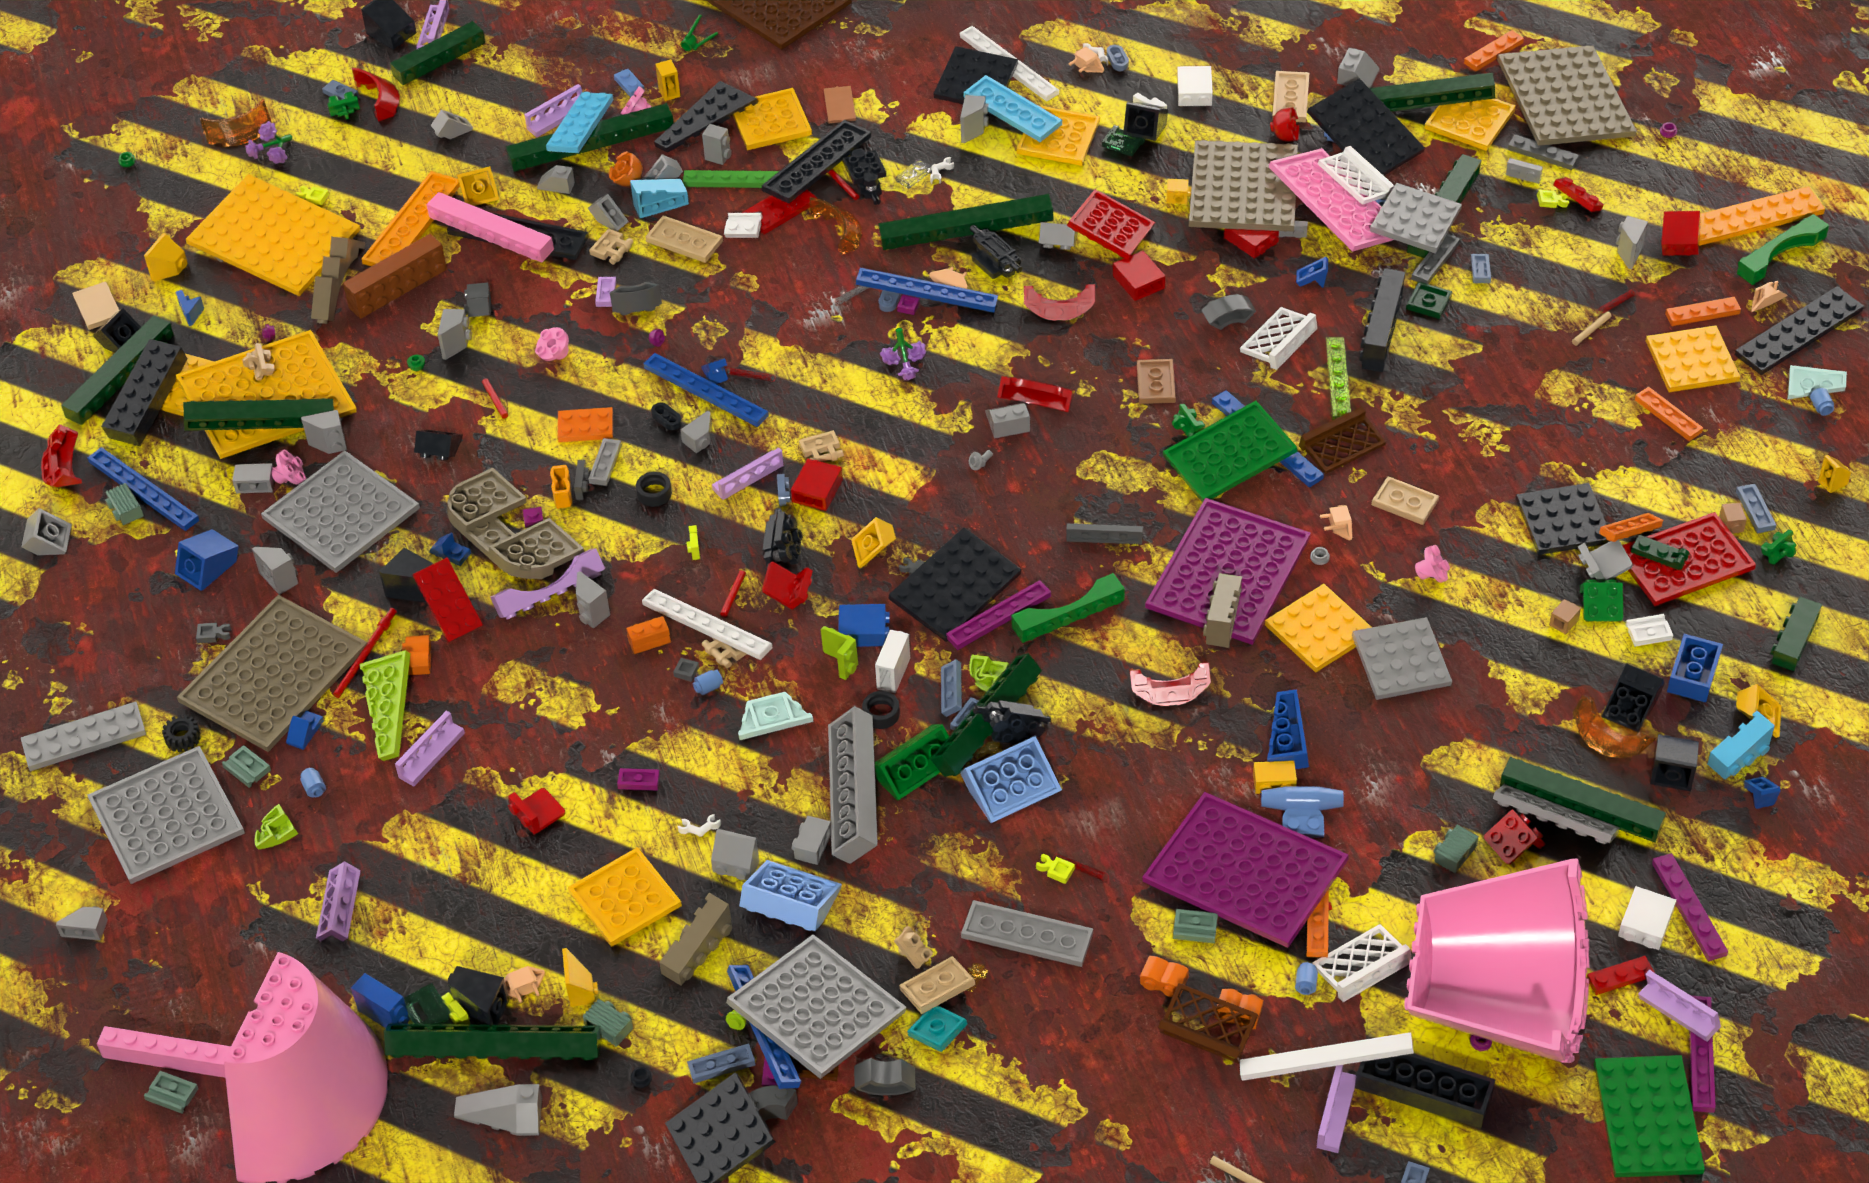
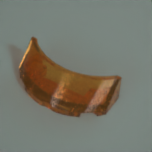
M264 99L248 112L236 117L219 120L200 118L207 143L211 145L222 143L223 146H237L247 143L248 140L253 141L260 137L258 131L262 124L267 123V121L272 123Z
M811 197L809 199L810 211L814 218H817L818 215H822L825 220L835 218L842 227L843 231L840 243L838 244L841 254L843 255L858 249L862 237V229L855 216L841 207Z
M1582 695L1573 710V719L1576 720L1579 729L1578 733L1591 748H1594L1603 755L1616 758L1633 757L1639 755L1656 740L1653 736H1648L1643 732H1639L1637 736H1623L1615 732L1601 718L1594 698L1591 696Z

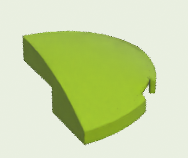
M972 655L969 664L970 675L975 679L976 686L982 691L987 692L1009 666V663L992 661L987 656Z
M280 804L275 806L261 821L263 823L261 833L259 830H256L255 845L257 849L273 847L298 834Z

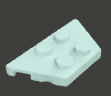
M786 692L750 700L746 703L741 730L738 733L739 740L813 722V716L811 713H806L797 701L792 700L791 696Z

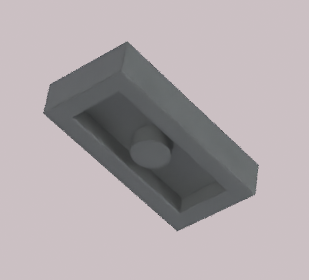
M578 460L574 483L576 500H583L584 492L588 491L586 478L590 476V468L586 467L585 460Z

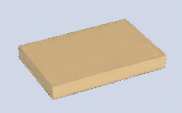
M106 281L72 293L88 330L104 325L119 311Z
M1388 476L1373 498L1371 505L1424 525L1439 501V496Z
M952 956L900 984L899 987L901 992L923 1014L974 986L975 980Z

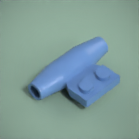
M1285 786L1261 790V807L1284 810L1282 826L1309 838H1324V816L1321 810L1340 808L1344 804L1342 790L1303 786Z

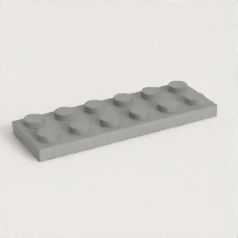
M133 702L21 737V742L30 771L144 736L146 731L137 702Z
M1505 784L1497 789L1493 796V799L1497 800L1499 805L1505 807L1510 805L1517 808V811L1520 813L1536 815V818L1541 821L1547 822L1550 820L1555 822V825L1560 828H1571L1578 835L1595 837V841L1599 843H1610L1618 835L1620 827Z
M975 900L972 902L961 932V938L1080 967L1083 966L1093 936V928Z

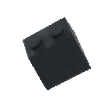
M122 308L92 336L105 349L115 353L141 326Z
M435 430L416 431L414 453H420V457L431 458V455H435L437 459L448 460L449 457H455L463 434Z

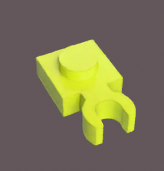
M300 186L301 193L296 192V196L320 206L323 205L329 196L327 189L312 187L310 190L306 186Z
M1538 190L1537 198L1540 207L1556 208L1559 205L1566 208L1569 204V201L1566 200L1568 195L1564 193L1556 195L1555 191Z
M696 525L689 526L690 541L687 542L688 553L692 552L693 560L700 559Z
M1045 854L1041 855V861L1045 863H1036L1038 871H1047V877L1064 884L1067 883L1075 870V864L1058 857L1052 861Z
M449 992L441 997L444 1000L443 1005L451 1012L449 1016L453 1023L470 1025L467 1012L457 1000H454Z

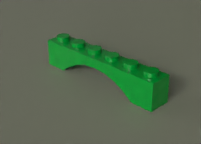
M1814 214L1804 218L1797 225L1791 226L1786 232L1780 233L1775 239L1766 242L1764 246L1755 249L1748 256L1741 258L1738 262L1737 274L1751 285H1754L1765 278L1767 266L1774 257L1791 248L1816 245L1826 238L1829 225Z
M1112 573L1097 579L1090 591L1072 604L1054 609L1027 608L1011 615L1012 629L1022 643L1033 640L1038 636L1067 626L1079 619H1084L1091 614L1120 604L1125 598V588L1115 574Z

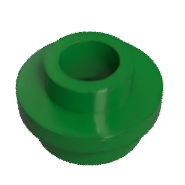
M123 152L120 154L118 162L122 167H130L136 162V159L132 153Z
M412 355L408 358L407 365L411 370L419 371L425 365V358L422 355Z

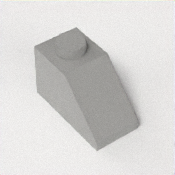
M442 109L431 124V127L435 130L434 133L438 137L448 139L455 138L473 129L466 118Z
M661 155L642 180L677 179L683 170L676 160Z
M554 166L542 175L537 189L570 194L575 183L573 168Z
M609 194L599 198L588 207V210L597 222L611 230L618 231L629 222Z
M706 411L681 429L682 442L695 453L705 449L711 442L712 421L709 411Z
M96 906L82 907L57 921L56 927L61 937L101 940L108 919L103 908Z

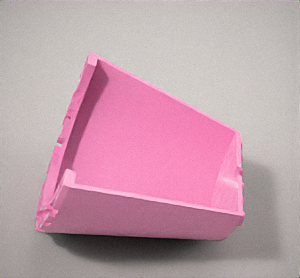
M1569 859L1421 895L1420 904H1417L1416 908L1418 922L1414 924L1416 939L1412 941V953L1415 954V957L1409 963L1411 978L1407 980L1409 995L1405 998V1010H1408L1414 1017L1558 1062L1572 1063L1575 1060L1573 1053H1579L1580 1043L1583 1039V1035H1578L1580 1029H1585L1589 993V979H1586L1587 968H1589L1588 930H1585V920L1588 919L1585 888L1584 885H1580L1583 876L1579 860Z
M278 952L254 999L258 1007L256 1010L248 1012L224 1060L236 1178L238 1182L266 1183L271 1181L287 1183L290 1179L300 1180L315 1175L314 1171L332 1162L334 1164L338 1163L347 1152H352L357 1148L360 1139L363 1136L367 1137L382 1112L388 1091L387 1061L381 1043L374 1031L302 963L291 956Z

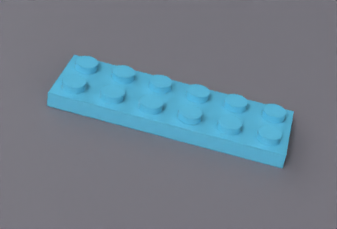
M987 75L964 91V98L965 95L985 96L988 112L1038 142L1043 141L1062 125V119Z
M581 92L546 144L547 151L579 153L613 102V95Z

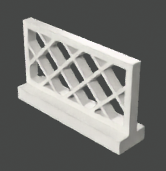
M1351 146L1345 147L1342 153L1318 161V165L1362 205L1381 198L1386 200L1394 188V185Z
M1280 307L1240 347V352L1269 362L1271 368L1277 370L1317 330L1316 315L1309 313L1305 316ZM1282 314H1283V315H1286V316H1289V317H1286V318H1281V319H1279V317H1280ZM1294 321H1301L1298 324H1293ZM1291 323V325L1281 327V324ZM1278 325L1277 328L1268 329L1270 326ZM1292 330L1289 334L1283 335V332ZM1280 333L1281 335L1271 337L1270 334ZM1268 335V338L1258 340L1260 336ZM1281 341L1279 344L1273 345V342ZM1270 343V346L1260 347L1261 344ZM1251 346H1258V348L1249 349ZM1271 351L1269 356L1263 354V352Z
M1379 924L1328 953V957H1321L1312 962V964L1316 966L1318 973L1338 992V997L1345 1002L1409 965L1411 949L1406 944L1402 946ZM1380 933L1384 940H1375L1372 937ZM1366 944L1367 950L1355 949V946ZM1370 946H1382V951L1370 950ZM1385 947H1395L1396 950L1385 952ZM1341 954H1351L1350 960L1338 959V956ZM1363 955L1365 956V961L1353 960V956ZM1369 956L1380 957L1375 962L1368 961ZM1325 963L1333 964V969H1323L1321 966ZM1337 964L1348 965V970H1336ZM1352 966L1363 967V969L1357 972L1351 971ZM1334 976H1345L1346 978L1337 982Z

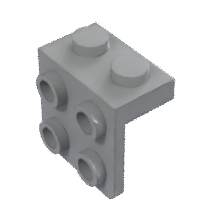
M1619 540L1616 542L1610 541L1592 552L1589 551L1585 543L1578 546L1581 552L1578 555L1583 565L1588 564L1589 567L1586 570L1591 579L1595 577L1598 582L1611 580L1633 567V563Z

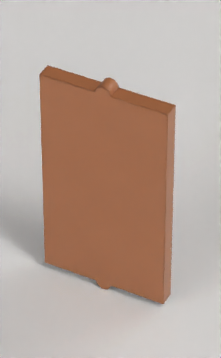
M851 86L825 88L824 97L828 123H839L843 120L856 121Z

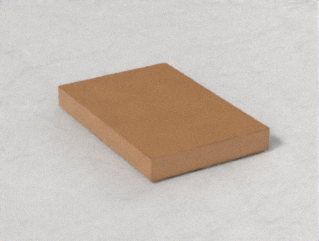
M1173 359L1137 360L1139 404L1175 403Z

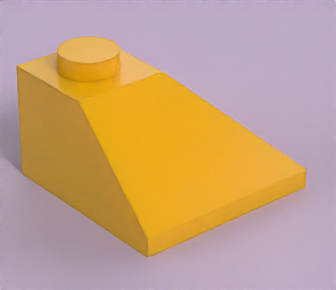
M490 166L457 175L465 203L477 206L500 200Z
M165 233L157 239L144 255L152 281L179 275L188 264L185 251Z
M875 517L851 539L859 568L864 567L896 539L892 524Z
M1758 684L1738 691L1737 709L1750 720L1753 719L1752 714L1754 712H1760L1775 725L1772 735L1775 738L1779 737L1782 706Z
M567 948L562 949L565 984L570 1007L594 1004L596 1002L595 995H599L597 982H593L592 974Z

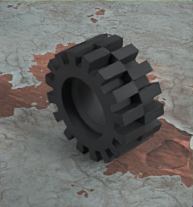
M178 715L177 719L174 716L172 721H166L167 725L163 726L162 734L165 743L174 752L176 749L178 752H182V749L186 752L188 747L193 749L194 744L197 745L199 743L198 740L201 739V733L196 720L193 717L189 718L188 715H185L184 718H182V715ZM180 731H188L183 736H175Z

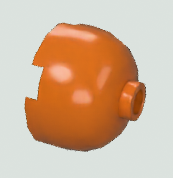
M628 151L621 153L616 158L618 161L615 166L610 167L609 178L620 186L629 187L631 186L630 180L641 179L642 163L633 153Z

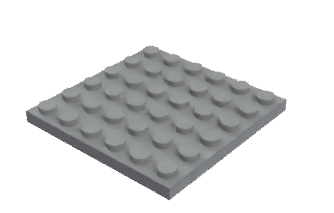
M343 451L262 512L261 515L265 521L337 573L420 509V506L414 499L351 454Z
M200 746L87 795L130 884L245 833Z
M811 935L727 997L726 1002L820 1079L906 1011V1006L815 935Z

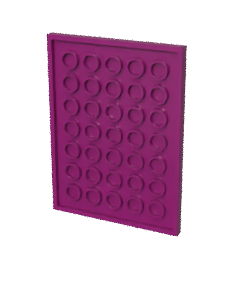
M1205 498L1148 597L1145 608L1204 628V625H1207V611L1210 610V597L1214 595L1213 583L1214 580H1218L1219 573L1242 576V589L1231 638L1253 645L1305 549L1311 533Z
M1204 792L1143 875L1142 879L1148 885L1210 913H1216L1225 920L1288 948L1347 863L1348 854Z

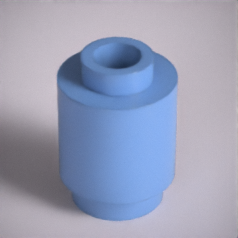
M1817 388L1811 393L1810 399L1818 413L1826 416L1834 411V402L1827 389Z
M710 670L695 677L693 687L697 693L705 695L719 688L723 684V679L718 670Z
M307 768L302 771L300 781L309 797L321 796L325 792L326 786L319 772L314 768Z
M1305 962L1300 964L1297 969L1295 989L1303 995H1309L1316 991L1318 971L1314 964Z

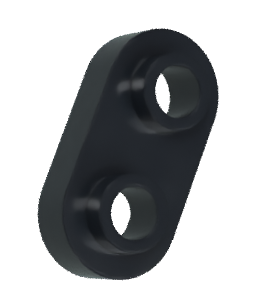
M656 403L652 406L651 413L653 419L668 430L680 428L682 425L681 416L665 403Z

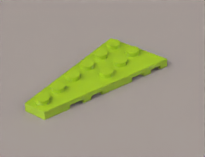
M406 650L360 664V669L364 674L362 677L363 683L366 684L367 689L365 694L369 714L373 718L372 729L376 733L375 744L378 758L382 761L399 757L411 654Z

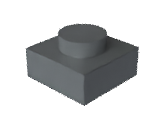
M680 658L673 671L674 677L692 682L699 669V662Z

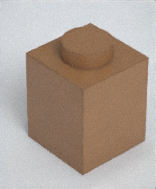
M1741 502L1722 504L1719 517L1730 532H1744L1747 519Z
M1564 599L1551 613L1549 625L1567 634L1579 621L1581 608Z

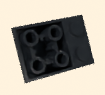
M1626 663L1601 717L1639 733L1665 685L1664 679Z

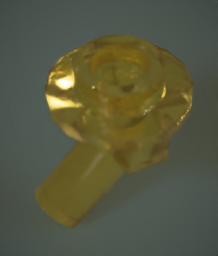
M987 742L986 746L976 751L974 755L978 760L987 754L991 757L1002 752L1003 749L1000 742Z
M973 963L972 966H968V973L973 976L975 985L967 989V991L973 992L980 979L986 978L988 969H985V965Z

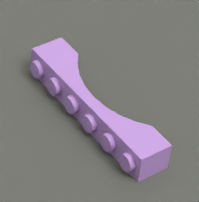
M589 549L575 556L566 572L547 587L533 591L505 589L490 596L499 618L506 617V619H510L516 616V612L521 609L526 611L533 608V603L537 601L543 603L551 599L550 595L554 593L560 595L568 591L567 587L571 585L576 587L577 573L579 571L593 579L600 576V571L604 570L605 567L597 549Z

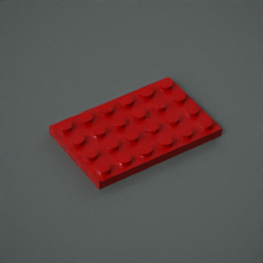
M1716 512L1647 536V538L1671 547L1688 550L1690 555L1681 570L1631 553L1635 541L1622 545L1633 563V567L1628 570L1654 606L1747 573L1756 568V563Z

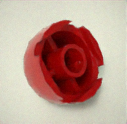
M1288 107L1279 110L1275 114L1273 122L1270 123L1271 131L1275 133L1279 140L1291 142L1299 139V125L1296 124L1298 115L1295 108Z

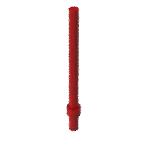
M390 608L386 616L378 622V627L367 642L368 644L361 651L334 691L333 695L336 698L341 697L359 670L360 664L365 661L383 632L387 631L390 627L391 620L397 613L394 608Z

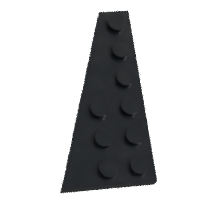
M719 81L654 141L655 147L668 153L683 145L688 138L699 136V132L705 130L709 124L717 126L730 119L732 114L745 111V107L751 104L753 106L758 104L757 98Z

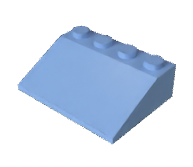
M1036 736L975 763L960 773L969 792L990 823L1062 791Z
M766 860L742 885L739 906L751 912L764 914L769 918L782 920L787 924L801 926L805 930L816 931L824 922L842 884Z

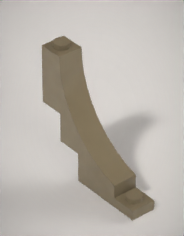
M331 236L329 257L323 256L321 277L315 276L311 319H317V323L327 324L328 321H334L337 298L343 278L351 263L358 257L359 248L365 249V242Z

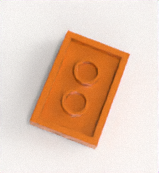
M613 408L558 411V442L602 440L603 438L613 439Z

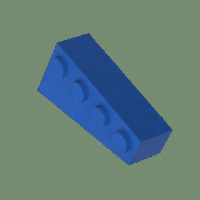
M1297 689L1277 692L1267 762L1294 761L1295 769L1308 768L1309 763Z

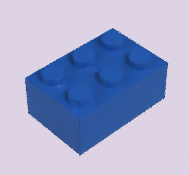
M1684 634L1670 676L1667 692L1706 703L1723 644Z

